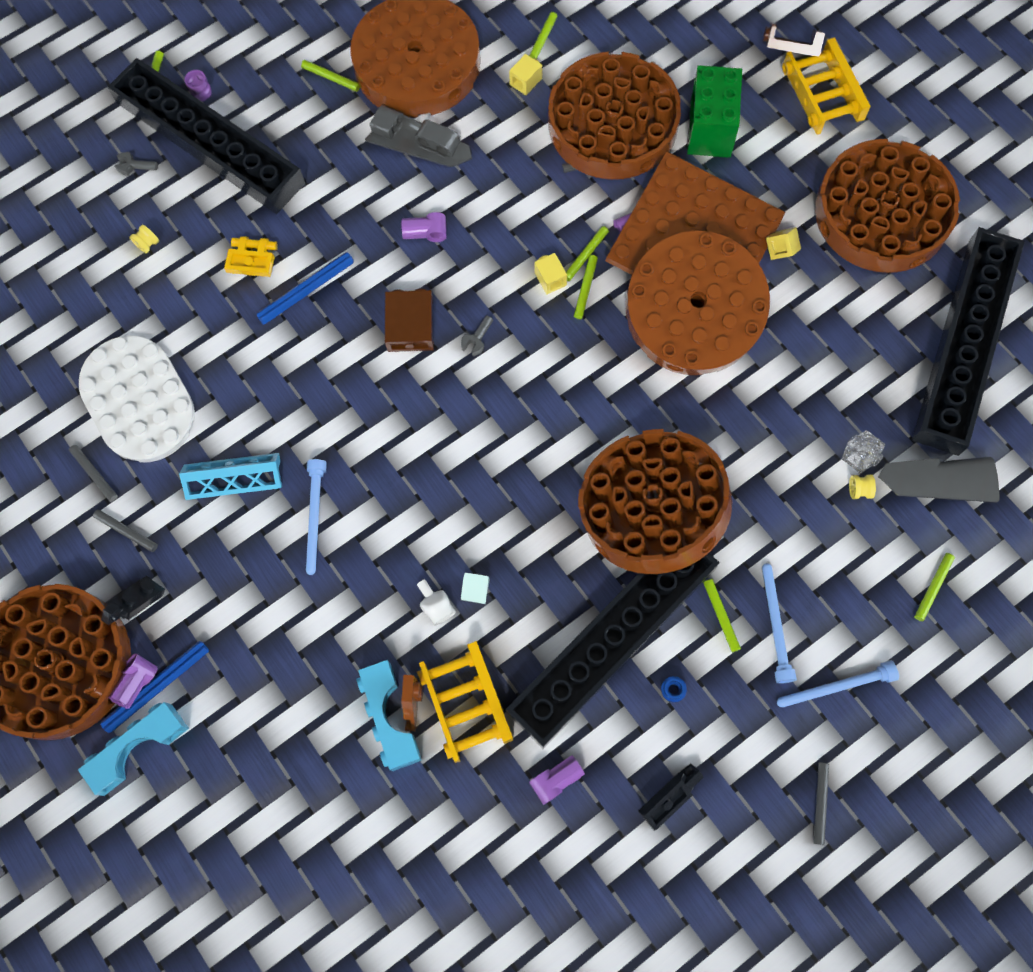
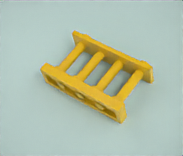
M835 38L826 41L819 57L810 56L796 61L792 52H787L782 64L783 73L788 76L808 117V123L810 127H813L816 135L821 134L827 120L849 113L854 116L856 122L865 120L871 106ZM821 62L826 63L830 69L829 71L804 78L800 70ZM830 79L835 80L838 88L813 95L809 88L810 85ZM839 96L844 97L847 103L845 106L823 113L817 104Z
M477 641L467 644L469 652L465 653L466 656L429 670L423 661L419 663L421 670L417 671L422 686L427 684L447 743L443 744L447 758H453L455 763L460 762L458 752L496 738L498 740L502 738L504 744L513 741ZM468 665L476 667L478 675L474 676V680L436 694L432 679ZM477 689L479 691L484 690L487 699L483 700V704L445 718L441 703ZM486 713L487 715L493 714L496 724H493L492 728L454 743L449 730L450 727Z

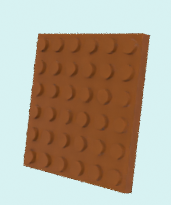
M666 151L610 250L606 262L633 275L642 257L658 242L682 232L708 231L724 235L738 242L760 263L768 247L766 238L776 232L786 212ZM698 300L691 301L694 307L701 308Z

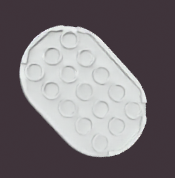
M122 336L103 343L88 356L79 376L80 395L103 440L116 454L125 459L153 462L171 455L184 444L190 435L189 430L192 421L194 422L195 419L194 404L170 359L156 343L143 337Z

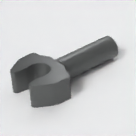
M123 152L117 155L119 161L126 164L114 165L117 171L125 176H129L133 169L155 171L158 169L157 162L134 160L130 152Z
M485 316L473 335H463L461 340L462 351H465L468 345L473 343L475 347L472 349V356L474 357L482 353L484 344L481 339L493 322L490 316Z

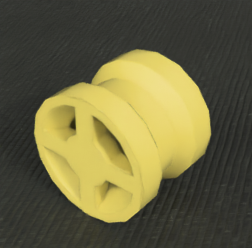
M144 225L139 227V231L136 234H132L129 237L146 254L150 251L152 244L159 242L156 235Z
M871 474L865 477L851 475L849 480L851 498L859 499L860 497H866L867 499H873L876 492L874 476Z

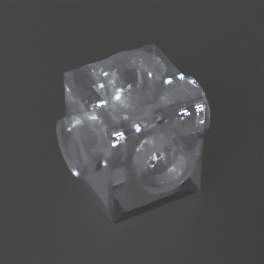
M866 430L858 436L854 435L848 441L842 460L857 472L862 473L871 465L874 467L882 460V451L885 443Z

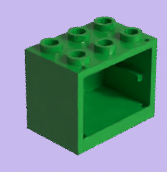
M697 65L690 101L687 154L731 158L740 126L742 68Z

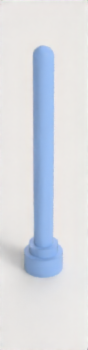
M319 459L307 461V472H309L311 477L306 573L309 575H313L316 572L321 477L326 473L327 466L326 461Z
M766 563L762 566L778 660L777 671L774 672L776 683L797 681L796 672L788 662L772 566Z
M892 660L881 663L877 670L780 697L777 699V705L779 707H786L877 680L886 681L887 683L899 680V673Z

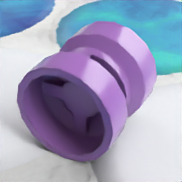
M192 70L186 74L184 81L190 94L200 101L207 100L211 96L212 90L205 74L200 70Z

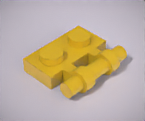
M246 236L231 239V246L238 248L228 249L224 267L226 273L271 277L275 257L268 250L276 251L277 242L269 241L267 238L253 240ZM249 248H253V249H258V250H257V251H249L248 249H249Z

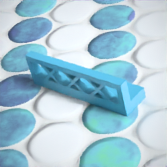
M279 453L185 464L179 473L185 499L190 500L281 488L282 482L279 473L281 461ZM273 471L275 482L266 483L259 476L262 472ZM238 475H246L252 481L249 485L242 486L235 479ZM214 478H222L228 484L225 488L219 489L212 485L211 482ZM198 481L204 485V488L201 491L191 492L188 482Z

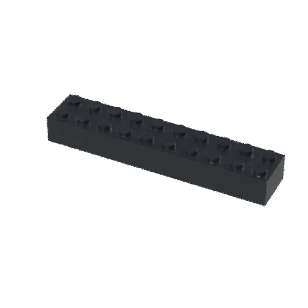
M138 58L107 87L118 105L275 214H278L305 185L300 168Z
M981 227L976 230L969 240L911 441L957 456L969 447L1024 246V240Z
M708 553L697 562L677 571L661 574L638 573L506 709V713L544 749L716 570L720 562Z

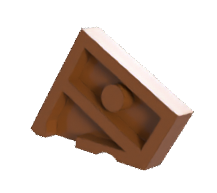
M403 675L401 700L403 718L406 720L405 731L416 732L418 701L423 699V686H420V682L414 675Z

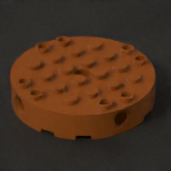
M386 0L372 8L361 19L352 36L350 47L351 59L357 83H359L363 94L378 108L384 105L401 112L407 117H418L420 114L428 113L432 116L452 108L469 94L476 77L479 75L480 50L477 30L470 17L459 6L449 0Z
M609 52L589 55L569 66L552 88L548 108L550 138L560 156L573 168L582 173L597 178L613 180L641 175L657 166L666 151L670 152L675 143L681 117L679 92L673 80L661 67L652 61L648 63L640 59L639 55L622 52L621 55L609 54Z
M875 139L850 147L841 153L830 168H828L818 190L815 214L822 236L839 256L858 267L870 271L901 272L924 264L941 249L955 228L959 217V191L947 167L933 154L929 156L920 151L919 146L905 141L895 143L888 142V139Z
M708 231L678 233L654 245L637 264L628 286L625 301V312L629 330L636 344L656 364L672 372L685 375H703L716 371L719 372L735 364L754 346L761 336L767 323L770 309L768 283L757 260L745 247L733 239ZM698 300L701 308L694 307L691 301Z
M664 429L642 431L643 434L630 438L625 436L615 441L592 461L584 474L585 479L582 487L579 489L578 507L583 525L592 544L604 558L628 571L643 574H661L677 571L697 562L718 544L730 522L732 495L723 462L717 453L705 442L681 431L673 433L664 432Z
M54 584L46 586L37 585L18 592V595L0 603V730L12 735L36 740H57L71 737L96 724L115 705L108 697L123 675L122 671L126 669L127 661L131 657L127 630L120 618L110 625L104 623L101 618L103 616V609L107 607V604L77 587Z

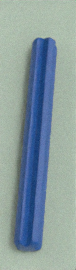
M345 252L256 314L262 324L268 323L354 263L352 256Z
M198 641L144 686L129 709L119 706L101 721V727L108 733L113 732L209 652L208 647L202 641Z

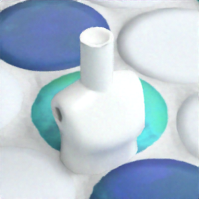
M425 579L417 584L425 597L420 603V607L430 617L434 626L443 623L456 613L443 590L433 592Z

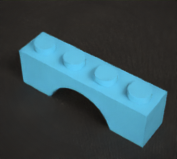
M385 660L358 670L360 678H357V684L360 692L366 693L368 702H365L364 705L368 717L373 716L376 725L372 727L376 742L381 741L384 751L380 752L384 767L389 766L391 771H395L422 761L414 735L394 730L386 717L387 701L390 695L398 688L391 663Z
M166 702L154 705L148 711L149 714L146 717L131 723L127 727V732L120 737L112 738L106 743L104 750L99 754H92L84 761L85 765L78 769V771L95 795H107L126 779V759L135 746L147 740H156L159 743L169 745L189 729L173 705Z

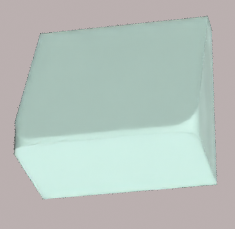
M464 573L461 600L485 604L490 581L489 577Z

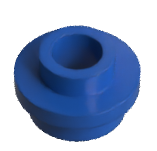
M672 676L663 681L661 693L667 701L675 703L685 697L687 687L681 678ZM671 685H675L678 688L677 694L670 693L669 687Z

